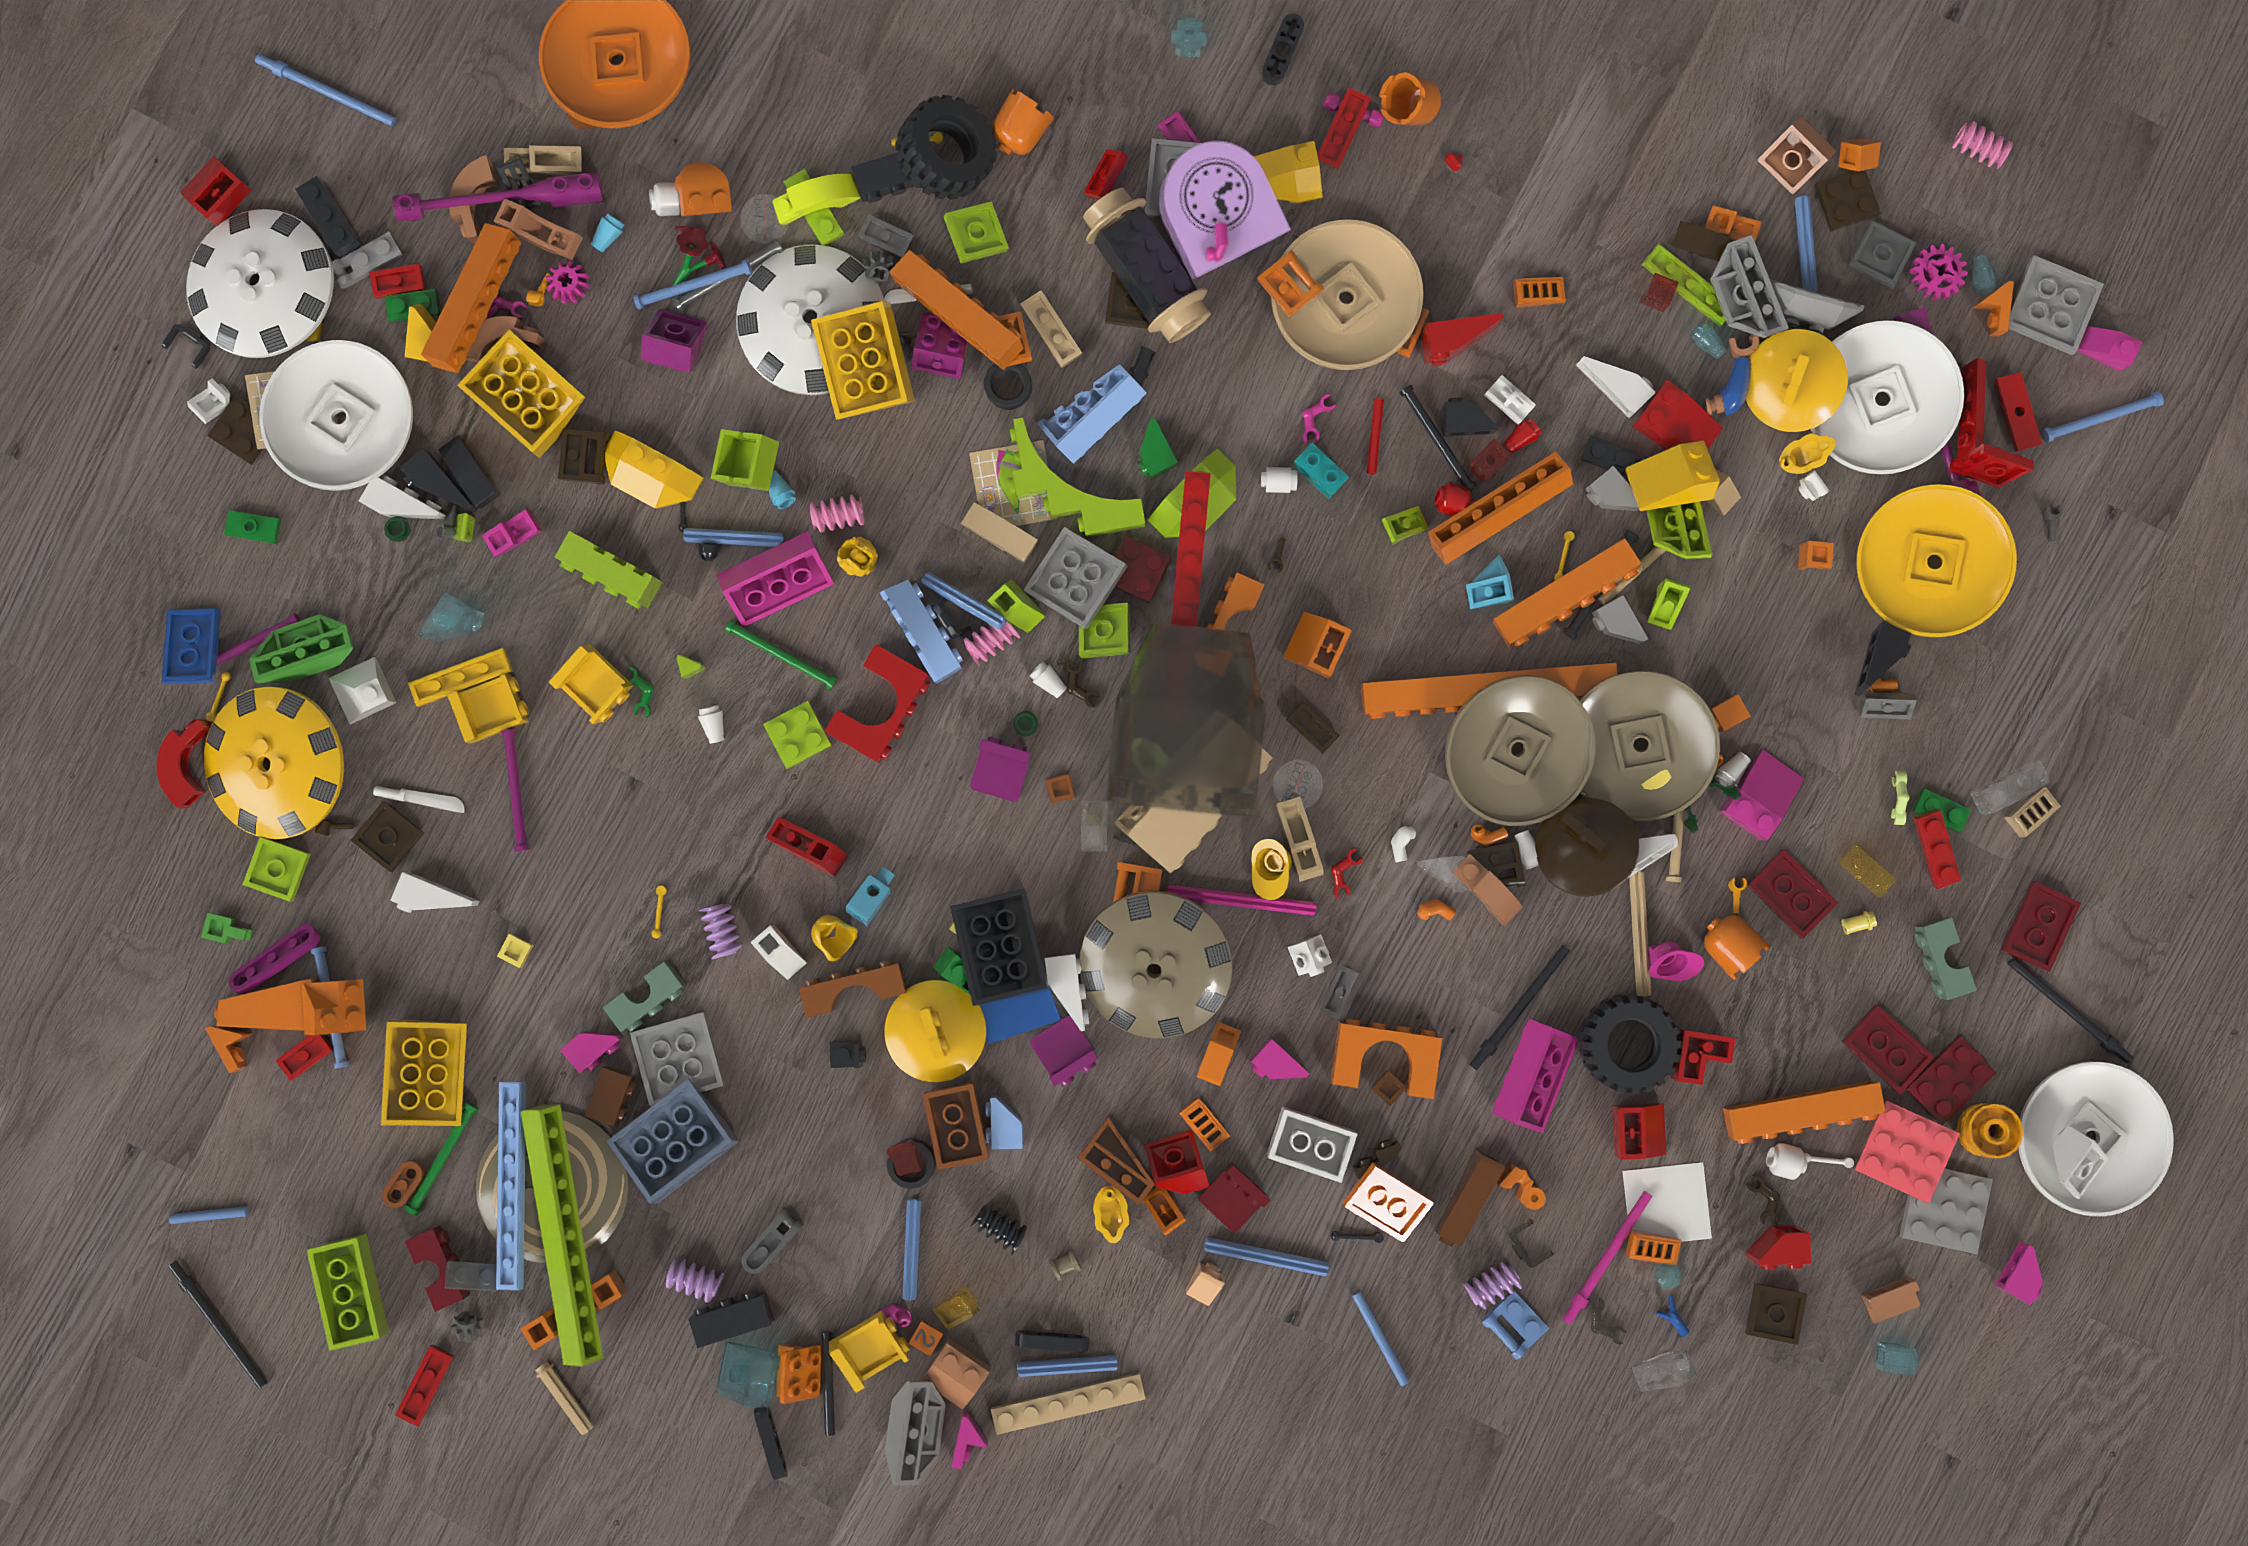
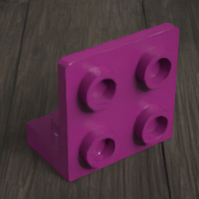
M924 312L922 313L914 345L911 369L960 379L968 341L936 315Z

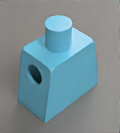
M884 867L881 868L875 878L869 875L847 904L846 913L868 927L888 898L890 888L887 886L895 875ZM872 889L879 892L875 897L868 895V893Z

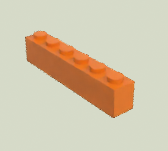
M484 224L421 353L433 367L459 373L461 366L465 363L466 356L477 338L478 331L486 319L494 299L498 295V290L509 272L515 255L519 251L521 241L510 229Z
M909 250L889 271L894 282L1004 370L1024 349L1020 341L1021 335L1014 328L1009 327L1007 329L1002 325L1003 321L994 312L987 313L984 310V305L975 297L970 299L966 296V291L958 283L951 284L947 280V275L939 268L934 270L930 267V262L922 254L915 255Z
M1555 451L1430 530L1428 535L1432 549L1444 564L1447 565L1572 486L1573 480L1570 467Z
M1624 538L1493 619V624L1509 649L1513 646L1519 648L1530 641L1529 636L1536 632L1540 635L1552 627L1550 625L1557 619L1561 622L1573 614V609L1578 606L1584 608L1595 601L1594 597L1601 592L1605 595L1617 587L1616 583L1622 579L1629 581L1639 574L1637 570L1640 569L1641 562Z
M1873 1080L1723 1108L1728 1138L1734 1141L1737 1140L1738 1144L1752 1142L1753 1137L1762 1136V1139L1778 1137L1777 1133L1787 1131V1134H1798L1803 1132L1802 1128L1812 1127L1813 1130L1828 1128V1123L1837 1122V1125H1847L1853 1123L1852 1119L1861 1117L1864 1121L1874 1120L1878 1118L1877 1114L1886 1113L1880 1082Z

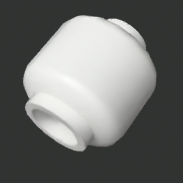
M675 182L656 183L653 190H649L651 210H655L658 216H677L681 214L679 193L674 187Z
M1779 1143L1768 1151L1766 1164L1773 1175L1794 1180L1807 1169V1159L1799 1147Z

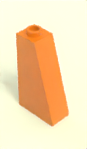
M319 978L306 979L219 1000L214 1011L217 1026L304 1031L302 984L320 982Z

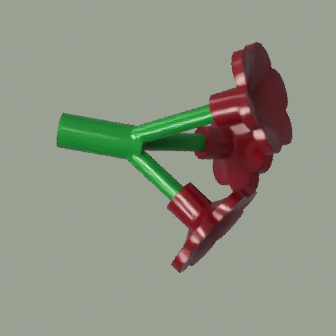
M675 226L676 230L682 232V234L677 235L676 242L680 245V251L685 254L684 264L673 281V285L685 282L690 272L704 265L710 266L717 263L721 269L727 268L722 253L713 241L710 242L711 254L705 256L704 260L690 265L692 255L700 256L702 251L708 249L709 243L705 240L707 232L690 226Z

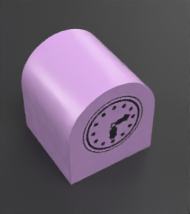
M1207 142L1189 149L1174 163L1161 185L1158 198L1160 219L1182 267L1191 280L1291 230L1261 166L1251 154L1234 144ZM1226 223L1228 247L1222 260L1216 263L1215 261L1209 262L1206 260V248L1215 247L1214 225Z

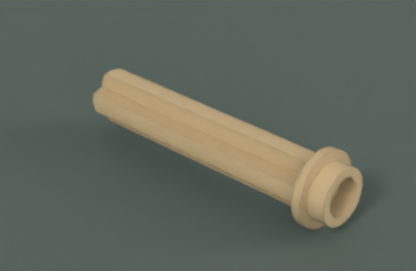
M546 1361L535 1370L537 1373L536 1377L541 1378L580 1434L588 1433L594 1427L593 1423L553 1369L554 1364Z

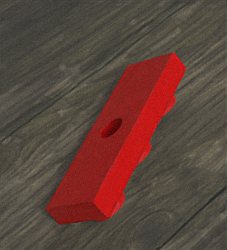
M2019 372L1995 379L1994 383L2014 451L2018 452L2042 445L2022 373ZM2015 409L2019 412V416L2015 414Z

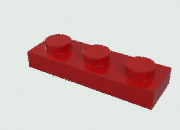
M1348 87L1317 154L1319 161L1339 169L1371 101V97Z
M1935 809L1913 817L1933 887L1940 889L1961 881L1941 810Z
M433 1344L429 1346L395 1416L416 1427L421 1425L455 1355Z

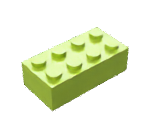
M367 1233L319 1244L307 1249L329 1351L377 1340L388 1334V1325Z

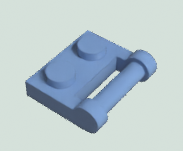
M1514 1290L1513 1294L1508 1293L1503 1300L1481 1319V1323L1486 1328L1489 1327L1511 1350L1510 1354L1516 1360L1521 1358L1527 1349L1549 1330V1327ZM1501 1314L1524 1338L1519 1344L1496 1320Z

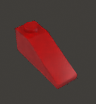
M779 816L765 837L770 842L833 877L837 876L848 857L837 845Z

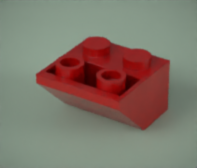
M213 156L180 193L205 218L219 226L247 197L252 189L217 157Z
M1664 1103L1612 1105L1615 1157L1620 1160H1632L1666 1155Z
M1797 1225L1770 1226L1746 1251V1257L1752 1260L1754 1264L1761 1265L1762 1269H1777V1265H1787V1268L1802 1269L1803 1265L1811 1264V1234Z

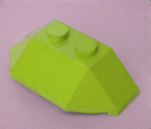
M1218 448L1192 470L1195 472L1211 473L1206 531L1236 501V467ZM1185 478L1147 519L1165 538L1179 537Z
M1700 501L1646 510L1655 546L1685 559L1712 557Z

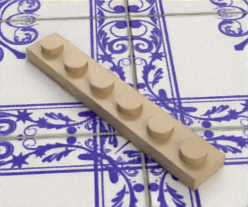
M1138 1372L991 1407L996 1435L1145 1400L1146 1396L1141 1375Z

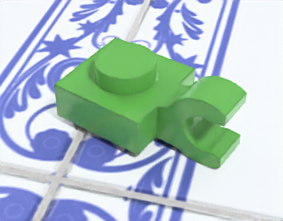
M207 913L201 938L227 944L230 943L231 937L239 940H251L253 930L234 926L235 918Z

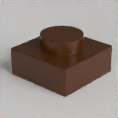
M1387 1070L1371 1089L1391 1106L1407 1087Z

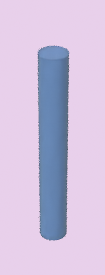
M247 1206L174 1213L169 1215V1223L178 1224L248 1216L249 1211Z

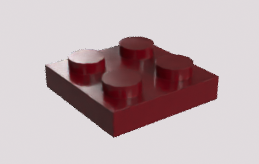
M1125 536L1115 558L1124 562L1128 567L1115 588L1150 603L1171 557Z

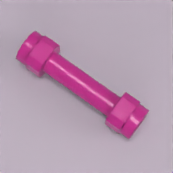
M1328 93L1324 108L1335 112L1336 109L1338 110L1342 103V100H1340L1341 96ZM1373 108V111L1366 109L1362 119L1369 121L1368 125L1380 128L1384 116L1380 112L1381 110Z

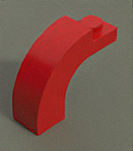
M195 719L190 721L184 727L185 732L172 729L164 739L158 752L157 776L160 786L167 798L178 809H188L206 792L192 777L188 762L193 748L209 732L212 724L207 720Z

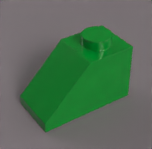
M1155 418L1149 422L1139 453L1140 461L1137 462L1143 476L1148 474L1150 480L1178 465V461Z

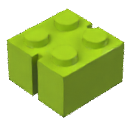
M721 429L710 479L731 486L769 491L779 441L761 434Z

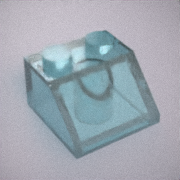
M445 592L418 636L437 643L471 635L473 631L476 632L483 623L482 617L485 613L463 599Z
M726 1342L716 1393L745 1408L770 1407L780 1356L763 1348Z

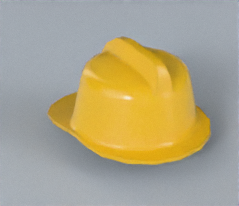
M1264 839L1258 842L1252 850V883L1254 890L1260 897L1274 900L1281 897L1288 888L1289 870L1292 860L1289 852L1282 844L1273 839Z

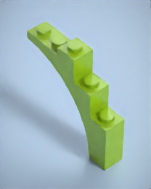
M1013 419L1014 427H1009L1012 442H1017L1019 451L1014 452L1016 466H1022V469L1012 471L1013 478H1009L1011 493H1016L1017 499L1047 494L1048 497L1043 498L1045 513L1051 512V518L1081 513L1082 516L1077 517L1080 532L1085 531L1086 538L1145 527L1141 499L1114 500L1100 498L1084 493L1065 483L1047 467L1037 454L1028 437L1024 419Z

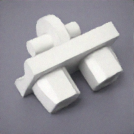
M1503 375L1485 393V396L1518 425L1536 405Z

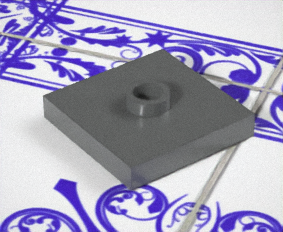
M1871 220L1847 266L1892 289L1895 287L1917 242Z

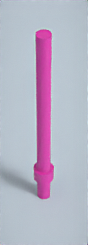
M1643 1191L1579 1293L1576 1292L1571 1299L1573 1303L1562 1318L1564 1322L1571 1325L1581 1308L1584 1310L1589 1302L1587 1300L1653 1197L1652 1195Z

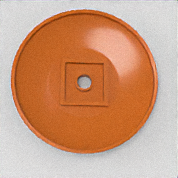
M566 0L550 17L542 33L539 45L540 73L554 101L575 119L602 128H623L637 125L662 112L682 89L688 75L691 59L690 43L685 26L678 13L666 0ZM617 55L624 57L621 64H611L613 57Z

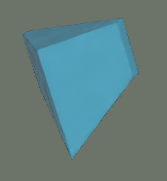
M1500 554L1470 584H1466L1470 609L1506 604L1514 600L1510 574Z

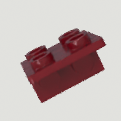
M1233 1162L1198 1197L1199 1202L1233 1233H1236L1260 1206L1264 1208L1271 1201L1270 1197Z

